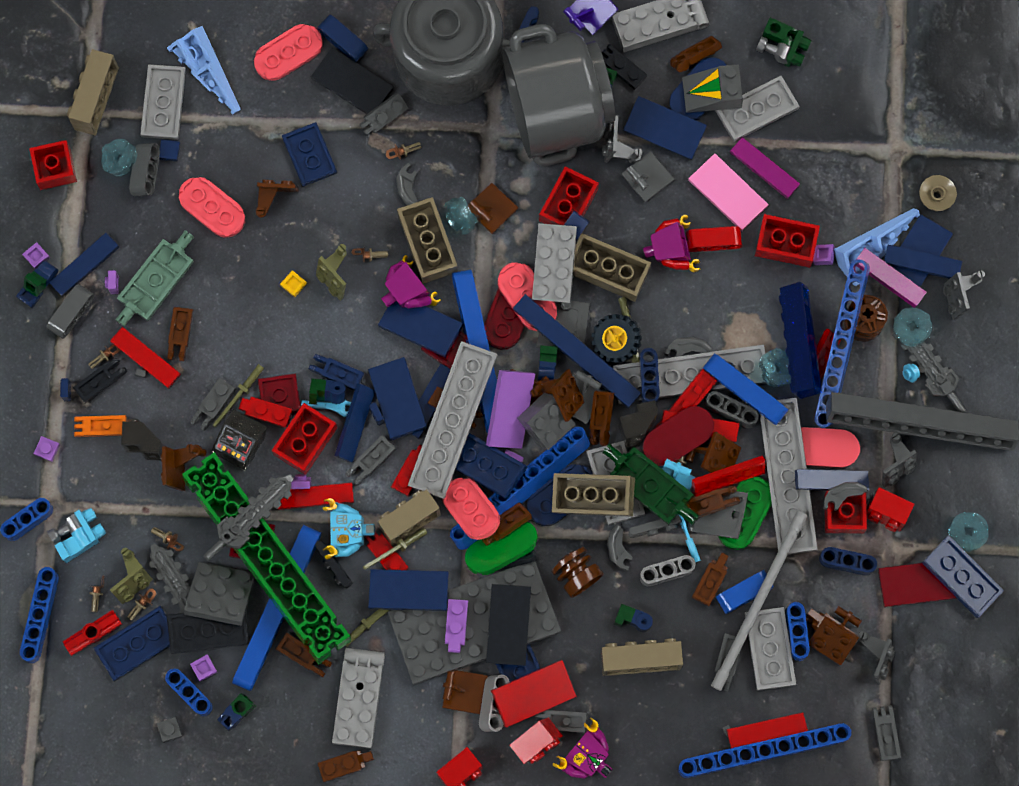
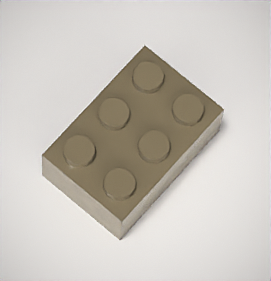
M427 489L417 491L412 495L413 498L411 500L400 502L396 506V510L391 513L387 511L379 517V528L392 547L397 545L398 540L406 539L441 516L439 506Z

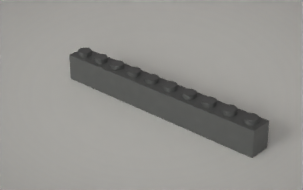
M831 392L826 402V421L829 423L1013 451L1019 442L1018 421L834 392Z

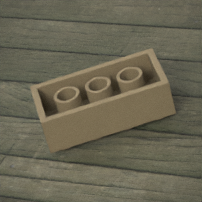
M92 49L90 55L86 57V68L80 74V85L74 91V102L69 107L67 116L74 130L96 136L119 67L114 55Z
M433 197L398 208V218L422 284L458 272V266Z
M582 233L575 247L573 276L636 302L650 271L651 262Z
M554 473L552 512L556 514L633 517L635 478L619 475Z
M672 638L665 639L663 643H657L656 640L645 641V644L637 645V642H626L624 646H617V643L605 644V647L601 649L603 676L681 670L683 666L681 641L676 642V639Z

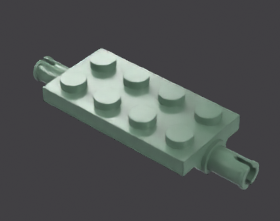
M184 230L176 243L171 244L164 239L159 243L117 297L125 306L115 319L119 324L121 323L125 327L134 314H138L149 321L194 263L193 259L188 257L184 251L192 239H194L192 234H188Z

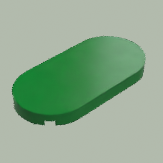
M760 477L741 481L737 486V491L748 493L739 539L718 536L721 543L730 549H743L752 543L772 505L769 483Z
M526 522L498 541L495 540L487 546L482 542V539L474 542L465 553V562L468 569L472 573L489 575L530 553L535 548L538 541L537 531L531 523Z

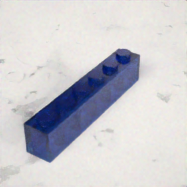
M797 282L780 288L779 301L783 311L781 318L785 327L783 335L787 343L785 351L789 359L790 389L794 395L803 399L821 394L822 388L809 288L803 283Z

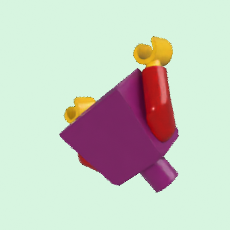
M683 215L680 220L676 218L663 221L655 230V233L651 235L652 245L643 248L645 257L655 256L656 261L672 269H689L691 272L699 271L700 268L693 267V263L698 264L700 262L698 259H694L691 263L688 261L691 260L684 229H687L691 222H683V220L688 219V216Z

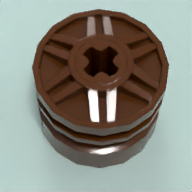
M864 295L855 331V340L867 342L875 339L882 331L887 321L888 312L885 304L879 298L873 295ZM854 301L851 302L848 308L850 312L856 307ZM864 313H867V315L870 316V318L867 319ZM848 319L844 320L846 331L851 328V322Z
M585 547L564 556L551 571L553 575L560 574L557 578L559 582L565 579L569 580L563 588L570 598H574L584 592L604 575L597 564L586 565L592 557L590 555L583 557L587 552Z

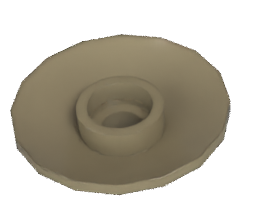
M933 175L926 178L921 184L919 195L923 205L928 209L944 211L955 203L957 191L950 179L941 175ZM934 193H939L940 197H934Z

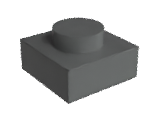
M176 717L157 723L163 743L182 737Z

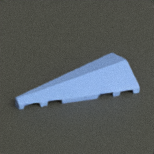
M203 26L191 30L184 37L177 39L167 47L169 52H174L179 57L178 61L181 64L185 63L191 69L190 73L210 92L213 91L219 97L218 100L221 103H225L231 109L232 114L241 110Z
M913 208L835 248L834 253L837 264L843 273L848 277L851 263L857 259L864 248L882 259L886 253L887 245H894L898 241L897 237L900 233L909 228L908 224L915 217L918 218L920 216L919 210ZM857 266L855 267V270L858 274H861L863 272V270H861ZM854 282L853 285L857 286L859 285V283Z

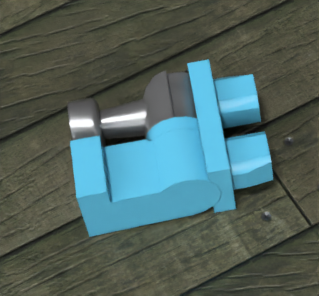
M92 508L83 512L80 510L74 512L75 514L69 516L66 524L57 530L52 528L47 531L53 543L56 544L54 546L59 555L66 563L93 545L98 544V539L106 534L101 524L91 528L89 523L97 518ZM68 533L72 535L67 540L60 542L61 536Z

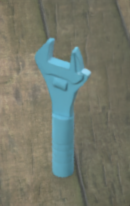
M346 399L341 404L317 401V405L309 404L308 400H302L301 406L305 403L313 409L331 410L343 417H347L348 411H345V406L350 405L351 402L346 401Z
M679 515L680 525L687 538L685 541L690 555L694 558L695 562L701 561L693 538L689 536L686 521Z

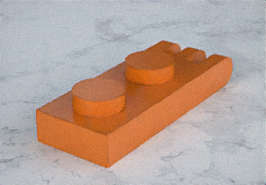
M126 415L74 417V422H82V424L74 425V429H82V432H74V437L127 436Z

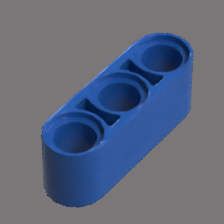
M45 498L36 499L1 525V534L7 540H18L52 515V504ZM42 504H47L45 512H39V507ZM30 515L31 521L24 524L23 518ZM9 527H15V532L12 535H7Z
M765 570L758 572L716 596L725 614L755 599L767 575Z
M794 602L786 609L785 616L792 658L796 661H802L808 656L810 651L804 606L799 602ZM797 608L800 611V616H792L790 609ZM794 627H799L802 630L801 636L793 634L792 630ZM795 647H802L805 650V654L803 656L797 655Z
M171 669L166 673L165 679L168 685L198 715L207 716L211 713L212 703L180 670ZM179 674V682L171 683L172 675ZM187 688L194 689V694L191 697L184 696ZM207 702V709L199 711V703Z

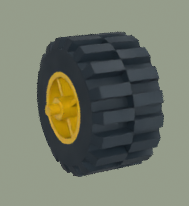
M620 314L605 316L593 328L595 331L591 336L593 337L592 345L595 346V352L599 353V356L606 359V361L624 362L633 358L632 356L636 355L638 348L641 347L640 340H642V335H640V327H637V323L628 316Z

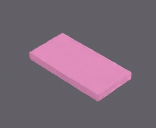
M716 154L710 157L688 179L735 226L740 227L741 231L769 205Z

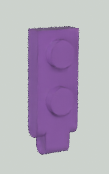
M448 599L445 644H449L448 652L460 653L461 645L465 646L468 600Z

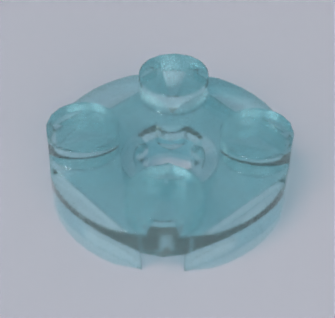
M115 139L109 144H105L102 148L101 162L103 170L117 177L123 176L131 170L129 168L131 164H135L137 158L136 148L125 139Z
M463 197L452 198L445 203L444 208L447 207L448 210L445 215L450 225L456 231L460 229L463 235L471 232L478 220L476 215L467 206L466 200Z
M918 308L902 309L893 323L894 334H896L902 344L907 346L920 345V343L929 338L932 331V322L929 314ZM915 323L918 329L915 328L914 331H910V327H907V324Z
M775 348L761 357L759 369L761 368L763 373L761 376L768 385L782 387L793 381L797 363L788 353ZM774 365H778L779 368H780V371L777 372V371H776V366H774Z
M963 512L952 520L948 533L964 551L970 552L979 549L985 544L988 539L989 528L986 520L978 513ZM967 527L969 529L972 527L973 536L966 535L964 528Z

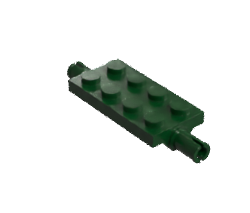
M611 444L607 445L608 449L605 448L602 453L615 462V468L610 475L634 477L635 499L668 525L677 515H681L691 525L695 524V520L697 521L700 515L687 506V503L694 497L693 493L635 447L629 453L622 454Z

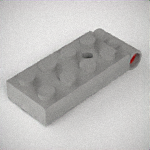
M656 0L617 12L612 16V22L623 53L703 29L710 24L701 0Z
M352 648L345 649L332 739L333 744L372 749L385 652ZM360 683L364 685L362 690L357 689V685Z

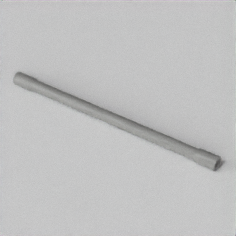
M800 511L796 512L789 531L711 687L719 691L722 690L757 615L808 517L806 514Z

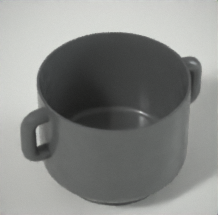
M399 0L393 11L390 24L379 23L373 28L375 41L380 45L392 47L395 66L405 86L419 98L438 105L464 104L477 99L487 92L496 82L503 68L502 47L510 46V40L504 39L502 17L494 0Z
M538 24L515 31L510 38V46L502 47L504 71L518 130L529 159L533 158L537 165L546 167L571 160L577 153V147L599 141L604 135L605 124L615 122V106L609 76L601 50L596 41L585 43L583 37L577 32L567 31L556 34L550 25ZM538 36H545V37H542V38H538V39H534V40H530V41H526V42H522V43H521V41L526 40V39H530V38H534V37H538Z

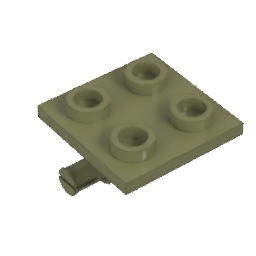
M340 244L335 253L327 259L321 256L316 270L318 280L321 283H325L331 295L337 297L340 301L344 297L346 283L336 271L347 254L344 244Z
M128 548L121 550L128 575L110 589L122 604L132 600L138 591L147 588L153 580L137 561L133 551L128 550Z

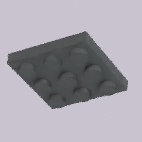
M199 562L184 608V615L242 626L255 577L251 572Z

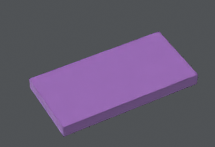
M499 370L486 441L487 446L522 449L525 428L517 418L530 406L535 373Z

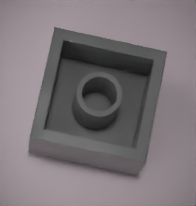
M543 393L517 418L536 444L546 450L554 446L576 425L572 419L565 422L554 396Z

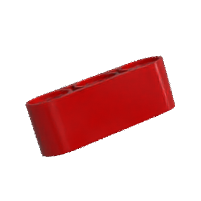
M737 226L701 228L686 231L689 252L732 250L742 247L741 228Z

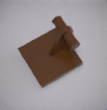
M262 180V183L257 182L259 196L256 215L260 218H264L267 215L277 191L299 193V188L292 181H281V184H276L274 180Z
M491 183L465 209L493 234L519 208Z
M570 369L566 370L558 379L549 380L546 376L542 377L541 380L534 384V388L531 390V395L534 397L538 396L540 392L553 394L565 422L569 421L584 404L583 395L580 393Z
M714 432L708 448L696 447L687 453L685 461L693 463L696 453L704 454L705 457L701 468L712 473L735 465L741 447L718 432Z
M188 444L186 448L181 449L162 447L161 480L163 485L179 491H185V482L182 476L185 472V463L195 457L206 456V450L202 449L199 445Z
M838 606L834 613L844 618L842 625L825 616L810 639L809 646L842 665L859 639L857 635L844 628V626L849 621L859 627L862 620L852 615L853 612H847Z
M459 670L447 671L446 683H443L444 694L442 699L444 701L442 708L480 715L484 685L488 676Z

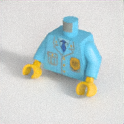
M331 498L325 499L324 501L329 502L330 507H323V510L329 511L333 509V511L330 512L331 545L323 549L328 550L330 554L324 557L325 559H330L333 556L349 557L358 551L360 546L364 545V536L375 535V524H364V518L360 515L359 511L348 505L335 502Z

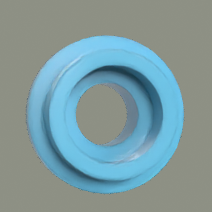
M915 364L904 365V378L912 383L920 377L918 367Z

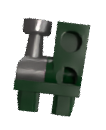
M770 17L756 51L762 53L765 50L775 55L776 61L783 63L787 67L790 64L801 66L805 56L797 53L796 50L800 48L807 51L812 40L804 37L803 31H798ZM770 39L774 42H777L778 45H772L767 42Z

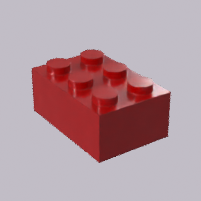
M565 166L539 214V221L544 224L564 225L573 211L584 217L598 191L599 183Z
M764 214L755 256L810 268L814 258L820 226Z
M303 403L272 449V453L280 460L306 475L337 430V424Z

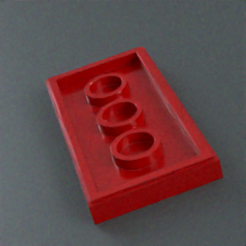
M563 660L556 661L491 690L504 727H509L576 697Z

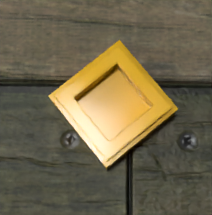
M292 270L280 283V286L293 297H296L307 282Z

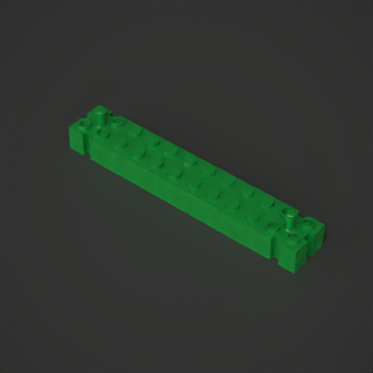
M215 452L202 460L200 468L197 469L196 466H193L182 474L184 482L192 493H196L197 500L216 526L226 517L235 518L239 514L237 510L241 506L246 508L249 505V498L229 471L224 472L223 463ZM262 518L259 520L261 525L257 529L252 527L249 530L250 539L240 549H233L304 645L310 644L309 652L316 662L320 664L331 656V649L335 647L337 650H340L351 642V637L342 624L336 625L337 617Z

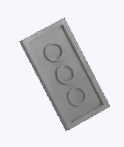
M148 65L140 134L142 138L179 140L186 75L185 67Z
M779 76L743 94L742 108L715 111L731 139L735 142L798 110L800 106L782 76Z
M538 223L532 300L571 303L577 226Z
M624 441L611 444L620 453L627 454ZM607 445L586 451L593 475H610L615 468V462L602 453L605 448L608 449ZM634 498L633 517L605 516L607 525L644 516L645 511L643 504Z
M784 607L760 610L748 634L756 689L759 691L796 686Z

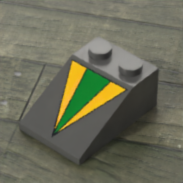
M739 64L718 66L682 77L686 113L742 108L743 96Z

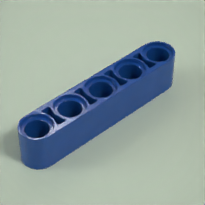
M714 353L702 368L773 424L777 425L788 412V409L717 354Z
M44 567L38 573L20 648V656L28 663H35L41 657L59 581L58 574L50 567ZM47 573H52V579L48 582L44 581V576ZM48 592V598L41 601L40 594ZM38 611H43L44 616L36 620L35 614ZM39 630V636L31 639V632ZM29 649H34V656L27 658L26 652Z

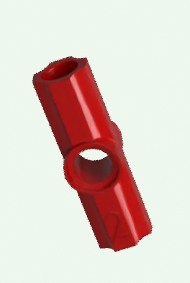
M114 610L93 623L86 624L83 629L62 642L70 655L73 656L92 643L99 642L103 636L121 626L122 623ZM93 628L97 629L96 636L93 638H89V630Z

